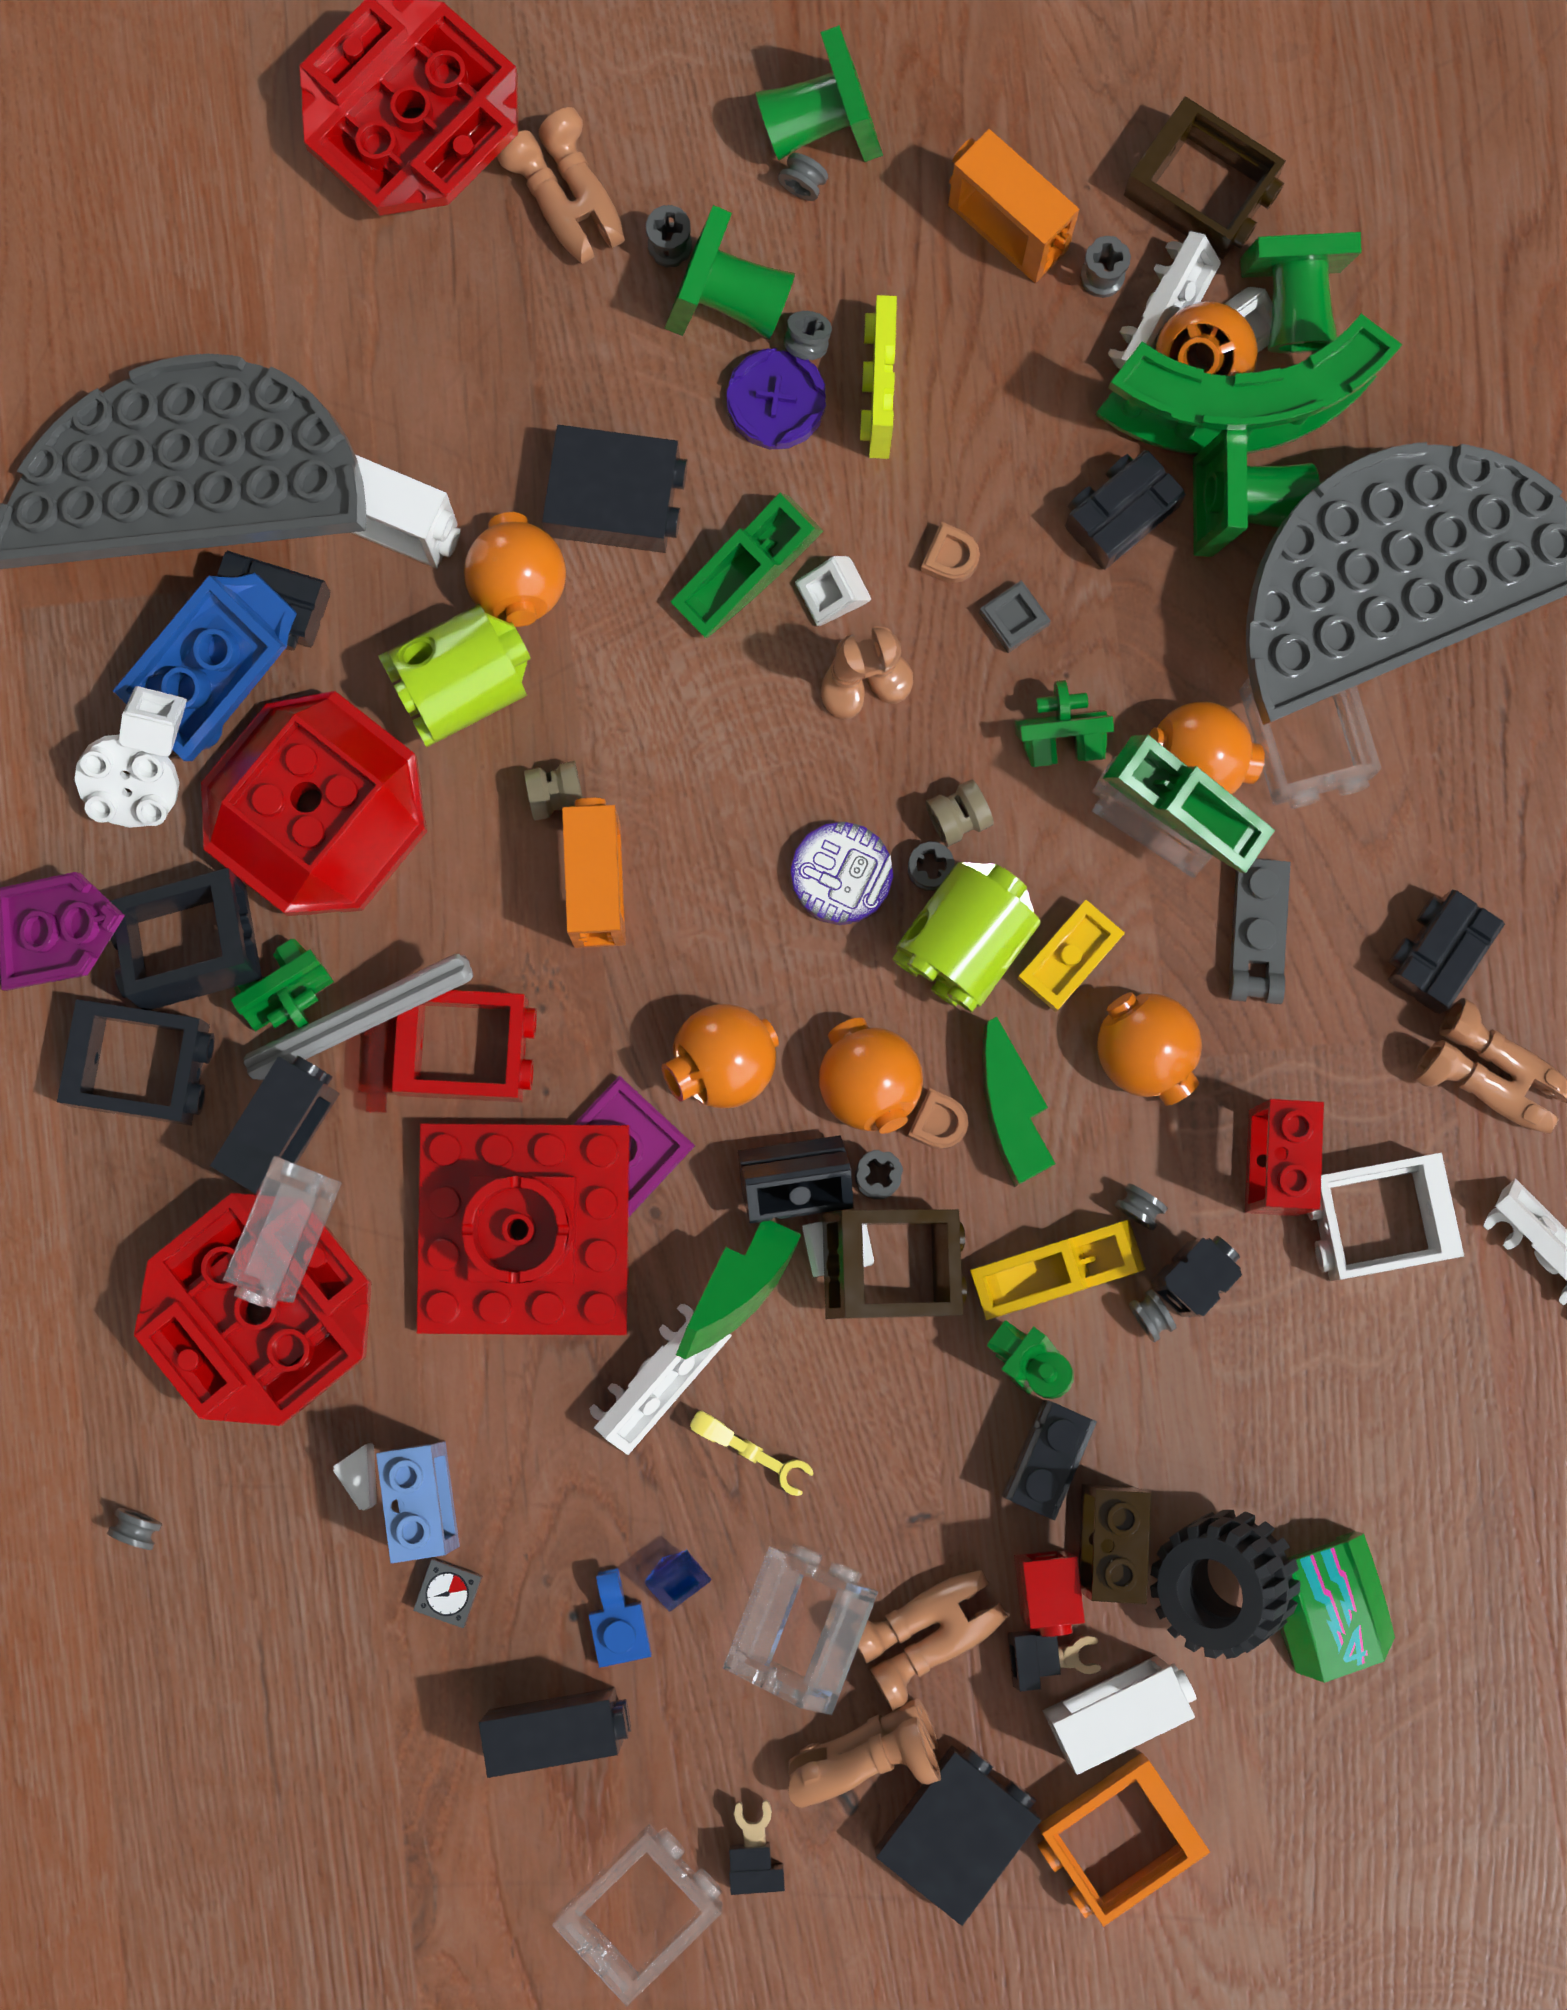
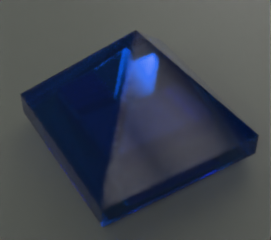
M685 1550L662 1557L644 1582L670 1612L710 1583L712 1579L691 1553Z

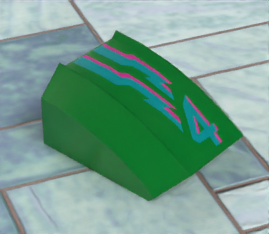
M1353 1531L1336 1537V1541L1288 1557V1559L1296 1558L1299 1570L1292 1574V1579L1300 1581V1593L1292 1598L1298 1603L1294 1613L1286 1619L1288 1622L1280 1629L1295 1672L1326 1683L1384 1662L1395 1639L1380 1579L1364 1533Z

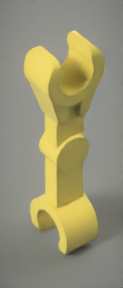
M698 1411L690 1423L691 1429L704 1438L726 1447L730 1445L737 1449L738 1454L754 1463L759 1462L777 1472L781 1487L791 1495L799 1496L803 1494V1491L787 1483L786 1476L792 1468H801L811 1476L814 1474L812 1468L802 1460L793 1459L783 1464L762 1452L764 1449L747 1439L743 1441L736 1437L734 1432L726 1427L723 1422L704 1411Z

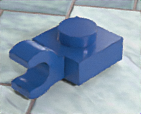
M619 1568L598 1572L596 1579L603 1609L590 1612L589 1620L599 1668L651 1657L652 1651L642 1602L625 1603Z

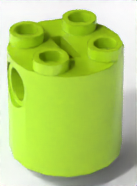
M480 604L378 655L392 683L402 678L403 681L393 686L410 717L421 714L420 717L412 721L426 748L527 696L522 680L527 661L531 657L512 622L508 623L485 613Z
M956 863L896 945L898 951L892 960L915 977L920 974L929 981H935L931 991L954 1007L959 1004L964 1009L973 1012L976 1007H981L1041 923L1033 911L1027 886L1011 872L996 864Z

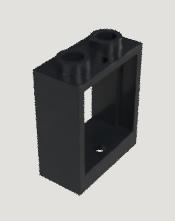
M229 868L110 901L125 915L110 939L114 948L118 950L120 967L115 969L116 983L121 995L131 1000L142 1010H153L262 980L247 888ZM214 902L223 956L147 977L138 923Z
M76 999L57 1103L73 1108L192 1126L194 1114L200 1115L205 1100V1085L199 1084L203 1063H210L214 1051L215 1037L214 1033H209L210 1024L200 1018ZM107 1020L184 1032L170 1106L93 1095Z
M298 1055L292 1064L278 1056L210 1166L255 1194L276 1197L340 1095L339 1092L328 1086L333 1076Z

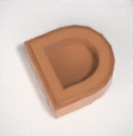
M941 522L920 572L944 582H963L970 578L977 569L980 557L978 544L965 531Z
M930 1088L908 1137L932 1148L940 1150L951 1148L958 1144L967 1132L969 1124L967 1113L956 1100Z

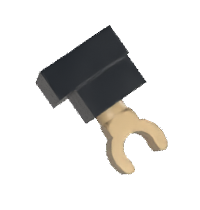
M1037 1631L1008 1632L1013 1687L1020 1692L1040 1690V1677L1061 1675L1060 1668H1075L1084 1674H1094L1101 1670V1666L1096 1663L1082 1664L1079 1660V1651L1084 1645L1098 1643V1639L1091 1635L1083 1634L1075 1637L1070 1644L1058 1646L1057 1636L1041 1637L1040 1632Z
M767 1799L763 1800V1816L757 1822H749L744 1818L742 1802L738 1801L735 1805L734 1816L738 1826L743 1829L744 1844L730 1845L731 1895L785 1891L783 1863L771 1864L770 1842L765 1840V1827L769 1824L772 1813L770 1802Z

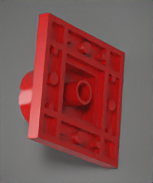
M420 1124L417 1334L628 1335L630 1126ZM518 1219L525 1221L528 1225V1233L521 1240L515 1238L512 1234V1225Z

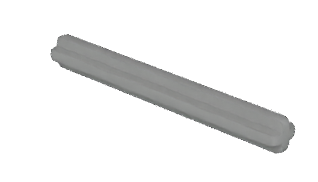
M453 954L247 1053L244 1057V1064L248 1075L252 1079L264 1080L278 1056L291 1064L297 1055L306 1060L471 981L473 971L469 960L465 955Z

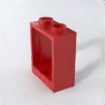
M450 990L398 1015L392 1092L404 1097L522 1102L523 1090H532L534 1061L533 1059H525L526 1038L535 1039L537 1009L528 1007L529 1000L525 994ZM443 1006L510 1010L506 1083L421 1080L425 1007Z
M1269 1099L1249 1110L1245 1213L1299 1216L1320 1210L1324 1102ZM1259 1155L1267 1157L1266 1167H1260L1257 1164V1157Z

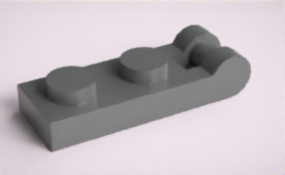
M1255 859L1246 873H1241L1237 870L1235 872L1228 989L1229 1000L1246 1002L1247 997L1264 998L1265 1003L1269 1004L1283 1003L1291 862ZM1249 963L1266 965L1265 978L1249 976Z

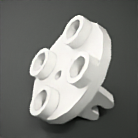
M120 734L104 736L89 744L77 762L75 783L80 798L85 802V811L88 816L97 822H109L129 828L158 826L162 824L178 797L180 782L172 761L168 757L120 745Z

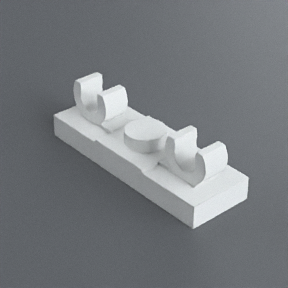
M1190 231L1183 244L1177 241L1167 243L1165 248L1171 258L1174 259L1171 266L1156 264L1154 271L1161 282L1147 301L1142 315L1143 319L1138 329L1133 326L1122 327L1120 333L1126 343L1129 344L1125 351L1110 349L1108 353L1119 369L1122 368L1142 341L1156 349L1157 339L1162 328L1176 312L1188 305L1201 302L1221 264L1205 234Z
M1515 1178L1502 1190L1495 1205L1496 1208L1488 1214L1484 1227L1489 1230L1497 1222L1504 1221L1509 1223L1514 1232L1508 1235L1503 1246L1507 1250L1512 1249L1521 1242L1523 1235H1525L1532 1242L1531 1246L1535 1249L1534 1254L1539 1263L1554 1275L1559 1273L1567 1281V1229ZM1567 1285L1562 1290L1559 1302L1562 1305L1567 1303Z
M680 1304L677 1308L686 1317L685 1324L678 1332L671 1331L665 1325L659 1328L661 1335L668 1343L662 1346L654 1356L643 1362L637 1375L628 1384L629 1388L625 1391L617 1384H610L608 1389L616 1396V1403L610 1410L604 1412L594 1404L589 1408L591 1415L599 1421L594 1429L627 1455L630 1454L732 1336L731 1334L727 1335L713 1346L686 1360L677 1356V1350L694 1313V1310L688 1305Z

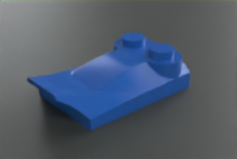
M256 573L240 577H216L209 575L115 687L113 692L126 705L135 686L187 699L172 750L183 761H193L202 750L210 749L218 742L222 735L224 723L285 650L297 613Z

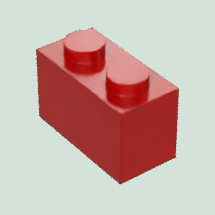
M1066 1549L1014 1555L1021 1619L1030 1629L1040 1632L1041 1637H1053L1072 1634V1624L1085 1623L1078 1558L1076 1555Z

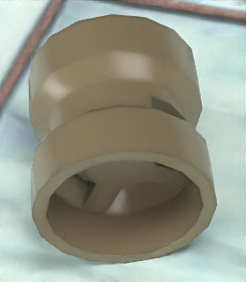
M575 761L560 763L555 770L547 773L540 767L524 770L534 821L550 818L554 810L560 811L562 807H574V801L583 798Z
M973 779L958 785L956 792L947 797L939 794L925 802L932 824L946 847L960 842L963 834L971 830L981 832L994 825L985 797Z

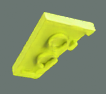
M877 295L875 313H865L864 344H874L873 362L863 361L862 392H872L871 410H861L860 441H870L869 458L889 459L894 417L895 372H893L896 346L897 296Z

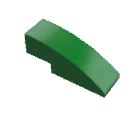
M779 493L746 529L739 528L670 602L705 638H708L770 585L820 536L823 530L789 495Z
M1150 735L1131 736L1102 778L1176 833L1241 873L1248 871L1275 831V829L1197 766L1188 767Z
M995 1017L984 1026L982 1047L983 1092L989 1124L999 1155L1014 1187L1051 1168L1056 1163L1031 1120L1043 1113L1048 1106L998 1017Z
M771 1220L760 1223L745 1255L725 1247L685 1330L676 1355L686 1360L713 1346L735 1331L755 1313L778 1284L802 1234Z

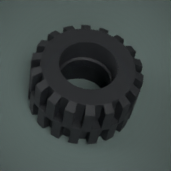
M1222 1510L1217 1514L1211 1512L1173 1534L1169 1537L1170 1540L1161 1545L1156 1553L1160 1559L1152 1564L1150 1573L1158 1581L1150 1586L1151 1598H1159L1161 1605L1155 1609L1160 1620L1165 1617L1168 1619L1172 1626L1167 1631L1174 1639L1180 1635L1186 1639L1184 1647L1193 1652L1203 1647L1205 1657L1216 1659L1224 1653L1226 1659H1230L1255 1649L1288 1622L1286 1619L1294 1613L1298 1604L1292 1598L1300 1593V1581L1292 1579V1574L1299 1570L1296 1558L1288 1559L1284 1552L1290 1548L1284 1537L1277 1541L1271 1535L1275 1529L1266 1521L1259 1526L1256 1525L1255 1515L1248 1512H1243L1236 1517L1234 1510ZM1209 1559L1225 1565L1236 1576L1242 1589V1607L1227 1603L1215 1592L1208 1576Z

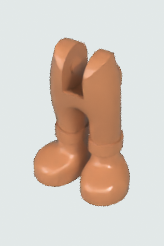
M566 107L555 111L542 122L539 128V139L548 154L558 165L557 169L562 178L567 182L575 197V201H570L557 183L556 176L551 168L547 167L541 148L530 131H519L518 135L496 157L503 168L510 172L521 174L528 179L526 185L532 196L536 197L543 216L555 236L573 257L581 264H584L594 259L595 256L579 222L591 216L600 235H602L611 249L622 244L625 238L620 217L609 194L589 168V163L584 154L577 151V141L582 132L583 120L574 107Z
M876 626L872 628V638L856 643L854 636L848 635L837 645L836 656L833 659L832 665L827 670L821 685L823 706L835 718L846 720L854 718L860 713L865 698L863 678L867 679L874 694L885 703L897 704L904 701L910 694L913 686V671L908 662L901 657V643L890 629Z
M1460 998L1444 1017L1439 1028V1034L1455 1044L1463 1045L1476 1051V1055L1488 1062H1492L1508 1073L1511 1077L1510 1081L1489 1071L1479 1062L1470 1060L1459 1049L1444 1040L1437 1041L1427 1049L1416 1066L1413 1076L1414 1080L1425 1087L1437 1086L1445 1080L1459 1081V1088L1468 1093H1473L1502 1116L1528 1129L1551 1134L1559 1121L1558 1117L1524 1096L1532 1085L1546 1095L1567 1103V1079L1548 1062L1528 1049L1506 1039L1505 1035L1494 1029L1488 1031L1482 1023L1481 1014L1476 1004L1466 998Z
M982 1570L962 1573L936 1584L916 1596L899 1610L895 1609L886 1614L885 1621L870 1622L864 1616L856 1615L844 1622L855 1647L866 1664L882 1655L886 1649L899 1642L901 1644L911 1638V1635L935 1623L940 1624L939 1629L916 1644L913 1643L904 1648V1652L869 1668L871 1676L892 1711L907 1703V1684L915 1674L921 1677L928 1673L931 1668L969 1651L994 1633L1008 1617L1000 1602L976 1612L975 1616L968 1620L961 1610L959 1602L964 1599H970L978 1591L990 1584Z
M919 1699L907 1701L905 1705L884 1717L878 1714L869 1718L867 1723L839 1738L823 1744L812 1743L802 1748L800 1753L792 1757L788 1763L790 1777L788 1794L790 1801L800 1808L819 1804L852 1790L877 1773L883 1774L894 1770L895 1764L906 1765L914 1777L922 1784L928 1785L941 1780L939 1765L934 1751L938 1750V1742L932 1722L922 1702Z

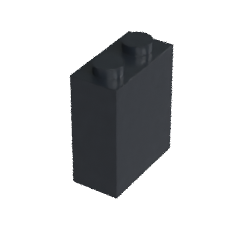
M557 424L542 520L544 531L556 539L666 553L668 537L677 538L681 509L673 507L675 489L684 490L688 459L680 458L678 441Z
M613 1687L489 1709L479 1721L487 1778L618 1755L624 1741L623 1739H628V1732H631L627 1700H617L616 1690Z
M951 1745L938 1762L941 1780L928 1785H921L874 1850L879 1861L963 1926L1040 1823L1041 1819L1037 1812L1032 1809L1037 1800L1012 1780L1004 1787L989 1775L994 1766L978 1752L968 1746L964 1753H961Z

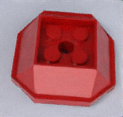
M364 0L299 65L302 89L303 133L307 151L379 216L449 205L518 135V73L516 66L448 5L441 1ZM411 108H421L424 110L416 118L408 119L402 117L404 112Z
M336 691L266 704L201 782L203 850L224 867L229 868L239 879L286 916L339 911L341 913L363 911L427 833L416 754ZM310 790L321 792V802L315 810L311 812L298 811L297 803L303 793Z
M230 1193L147 1261L140 1312L137 1314L134 1337L199 1419L283 1426L366 1358L372 1282L305 1199ZM263 1294L270 1301L271 1313L265 1322L257 1325L250 1320L247 1306L254 1296Z

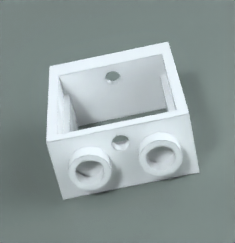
M355 455L364 484L366 531L352 533L438 569L443 556L450 557L460 537V529L456 528L458 523L447 493Z
M1442 1153L1321 1175L1320 1210L1310 1212L1308 1216L1311 1221L1317 1220L1321 1240L1315 1242L1316 1258L1321 1272L1328 1271L1330 1281L1464 1256ZM1412 1173L1428 1249L1346 1265L1330 1188Z
M1156 1655L1042 1711L1066 1761L1078 1775L1195 1718L1189 1703L1197 1698L1183 1669L1178 1670L1175 1663L1169 1665Z

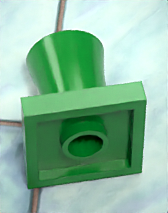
M840 25L820 32L832 72L793 85L755 92L765 127L779 161L801 147L851 126L864 162L883 156L863 90Z
M713 205L696 242L664 329L683 336L698 303L743 323L770 340L791 290L795 273L766 267L719 250L732 213Z
M1361 232L1260 236L1241 256V278L1273 276L1269 352H1315L1321 350L1338 337L1333 318L1329 274L1341 273L1362 253Z
M1222 430L1193 458V556L1213 557L1248 528V523L1279 528L1298 502L1320 484L1316 466L1313 463L1287 466H1247V430Z

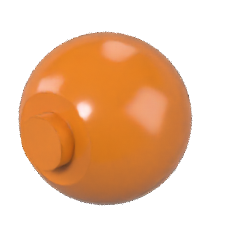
M1198 302L1176 312L1162 328L1155 349L1159 353L1178 362L1204 369V373L1225 376L1254 372L1258 356L1256 337L1249 322L1237 310L1218 302Z
M506 512L494 516L488 523V529L482 532L471 545L465 559L464 580L472 601L475 605L480 604L485 613L508 623L512 622L515 627H523L543 617L557 604L566 582V565L559 546L548 533L535 525L529 524L527 517L523 514Z
M1192 702L1182 705L1170 712L1160 722L1158 727H1154L1149 733L1153 739L1188 767L1197 766L1230 794L1235 793L1242 783L1254 784L1259 779L1264 766L1265 753L1263 746L1252 743L1247 726L1235 712L1217 703Z
M1129 992L1114 1000L1106 1009L1109 1015L1103 1020L1097 1039L1099 1061L1108 1078L1120 1089L1132 1095L1140 1097L1159 1096L1165 1106L1173 1105L1195 1091L1199 1086V1081L1192 1071L1196 1068L1201 1058L1202 1040L1197 1022L1191 1013L1178 1001L1160 994L1147 993L1135 996L1133 992Z
M731 1004L705 1007L691 1015L676 1034L673 1043L674 1058L662 1064L664 1079L672 1094L680 1102L693 1096L700 1103L713 1108H735L742 1106L759 1096L769 1084L776 1065L775 1047L779 1046L778 1036L767 1019L760 1020L757 1015L743 1007Z
M852 1018L834 1027L828 1034L832 1047L824 1055L819 1071L820 1092L827 1108L842 1123L858 1130H878L881 1134H887L901 1128L907 1123V1116L915 1108L922 1092L923 1072L915 1050L904 1038L890 1030L869 1028L864 1018Z

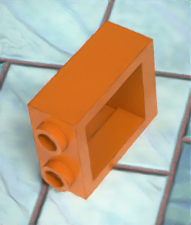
M988 129L977 141L973 138L968 139L953 157L954 170L949 180L951 189L948 206L1036 284L1069 250L1080 209L992 130Z
M603 798L577 799L574 801V807H562L567 933L574 948L625 946L621 824L616 806L606 805V800Z
M1143 1753L1134 1757L1037 1825L1045 1838L1036 1844L1054 1872L1064 1867L1075 1883L1067 1892L1086 1919L1094 1913L1103 1927L1210 1853L1149 1759ZM1136 1781L1177 1844L1100 1897L1059 1834Z

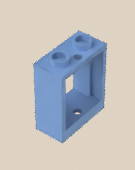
M446 1441L376 1453L390 1563L443 1556L460 1547ZM396 1499L398 1501L399 1513L394 1512L391 1508L392 1502Z

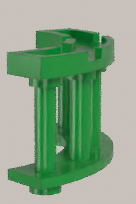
M1361 313L1349 328L1333 342L1296 365L1284 369L1276 368L1261 372L1236 373L1235 376L1204 373V369L1178 362L1159 353L1142 341L1110 382L1108 388L1112 390V393L1096 412L1095 416L1139 441L1165 450L1190 455H1197L1222 430H1247V454L1270 450L1294 442L1318 430L1339 416L1363 394L1376 379V374L1382 370L1403 344Z

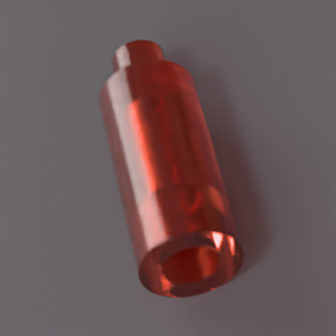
M397 1016L360 1033L358 1093L366 1094V1113H387V1095L395 1094L392 1092Z

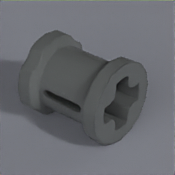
M663 205L654 209L646 221L649 254L658 265L666 268L677 267L681 262L689 258L692 251V239L690 236L691 225L687 214L681 208L673 205ZM669 218H673L674 222H669ZM673 232L671 241H665L667 233ZM665 251H669L668 256L665 255Z
M1103 236L1095 239L1094 243L1088 247L1085 262L1081 268L1080 279L1082 286L1089 294L1095 297L1106 298L1113 296L1121 289L1125 280V271L1128 270L1131 259L1127 245L1123 244L1117 237ZM1100 262L1106 263L1107 269L1110 272L1104 271V266Z
M873 1150L865 1154L859 1161L855 1171V1183L859 1191L866 1197L874 1200L885 1199L891 1196L900 1186L903 1167L893 1153ZM874 1162L878 1167L887 1164L892 1171L887 1177L890 1184L888 1187L884 1188L879 1182L872 1186L867 1183L866 1178L871 1172L868 1164Z

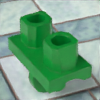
M1066 680L1054 682V696L1036 698L1037 713L1055 711L1056 716L1015 720L1016 736L1023 741L1027 760L1031 767L1057 764L1056 738L1074 736L1075 757L1077 761L1103 760L1106 755L1107 732H1114L1113 716L1107 715L1105 710L1071 714L1072 709L1088 708L1087 693L1069 694Z
M290 939L276 948L273 956L280 966L278 970L265 978L262 975V980L234 987L236 996L230 1000L237 1012L244 1016L255 1032L270 1022L276 1028L291 1018L298 1028L310 1024L303 1010L318 1002L319 999L316 993L334 982L328 970L312 950L306 951L296 939Z
M1005 1320L987 1344V1347L1005 1364L1002 1367V1371L1026 1394L1030 1395L1034 1391L1045 1399H1056L1070 1390L1074 1381V1371L1070 1362L1060 1354L1049 1338L1034 1326L1025 1335Z

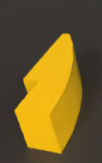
M1126 1220L970 1271L986 1320L1146 1269L1130 1220Z

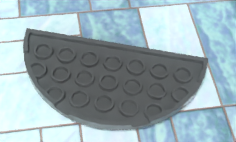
M195 354L162 359L129 371V379L116 384L103 393L98 388L93 390L68 409L36 442L17 470L22 477L15 487L8 504L0 503V569L366 531V501L359 464L351 444L337 420L309 390L274 367L268 369L261 365L248 363L242 357L233 355Z
M1427 442L1391 447L1367 455L1345 466L1318 484L1298 502L1283 520L1271 539L1258 567L1250 594L1246 620L1247 666L1253 698L1262 724H1268L1567 596V502L1560 496L1563 491L1535 470L1494 451L1467 444H1460L1456 447L1427 445Z

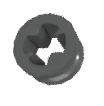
M800 153L790 154L787 159L789 168L781 170L778 175L780 184L787 191L801 199L815 201L820 194L817 186L826 184L828 180L827 171L818 162Z
M813 311L795 312L789 317L787 322V332L784 337L785 348L790 354L804 360L821 358L826 354L829 346L828 340L832 332L830 321L820 313Z
M938 842L920 844L913 850L908 861L910 880L916 887L925 891L937 890L954 867L953 855L945 845ZM933 854L936 862H944L945 871L939 869L937 874L939 878L929 879L926 871H918L916 865L917 862L921 864L924 862L925 857L923 855Z
M1128 1183L1125 1188L1127 1197L1124 1200H1117L1114 1206L1133 1221L1154 1231L1157 1227L1155 1222L1156 1216L1158 1214H1165L1168 1209L1167 1206L1143 1189Z
M1152 1289L1145 1292V1299L1138 1302L1134 1299L1128 1303L1139 1325L1153 1342L1160 1339L1159 1335L1162 1330L1166 1329L1172 1332L1177 1328L1166 1306Z
M117 1508L115 1516L118 1517V1523L114 1527H109L107 1534L123 1543L152 1550L155 1543L152 1541L151 1536L153 1532L160 1531L162 1523L144 1514L125 1508Z

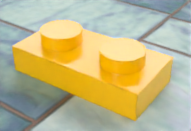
M1085 900L1017 979L1052 1010L1057 1012L1125 932L1089 901Z

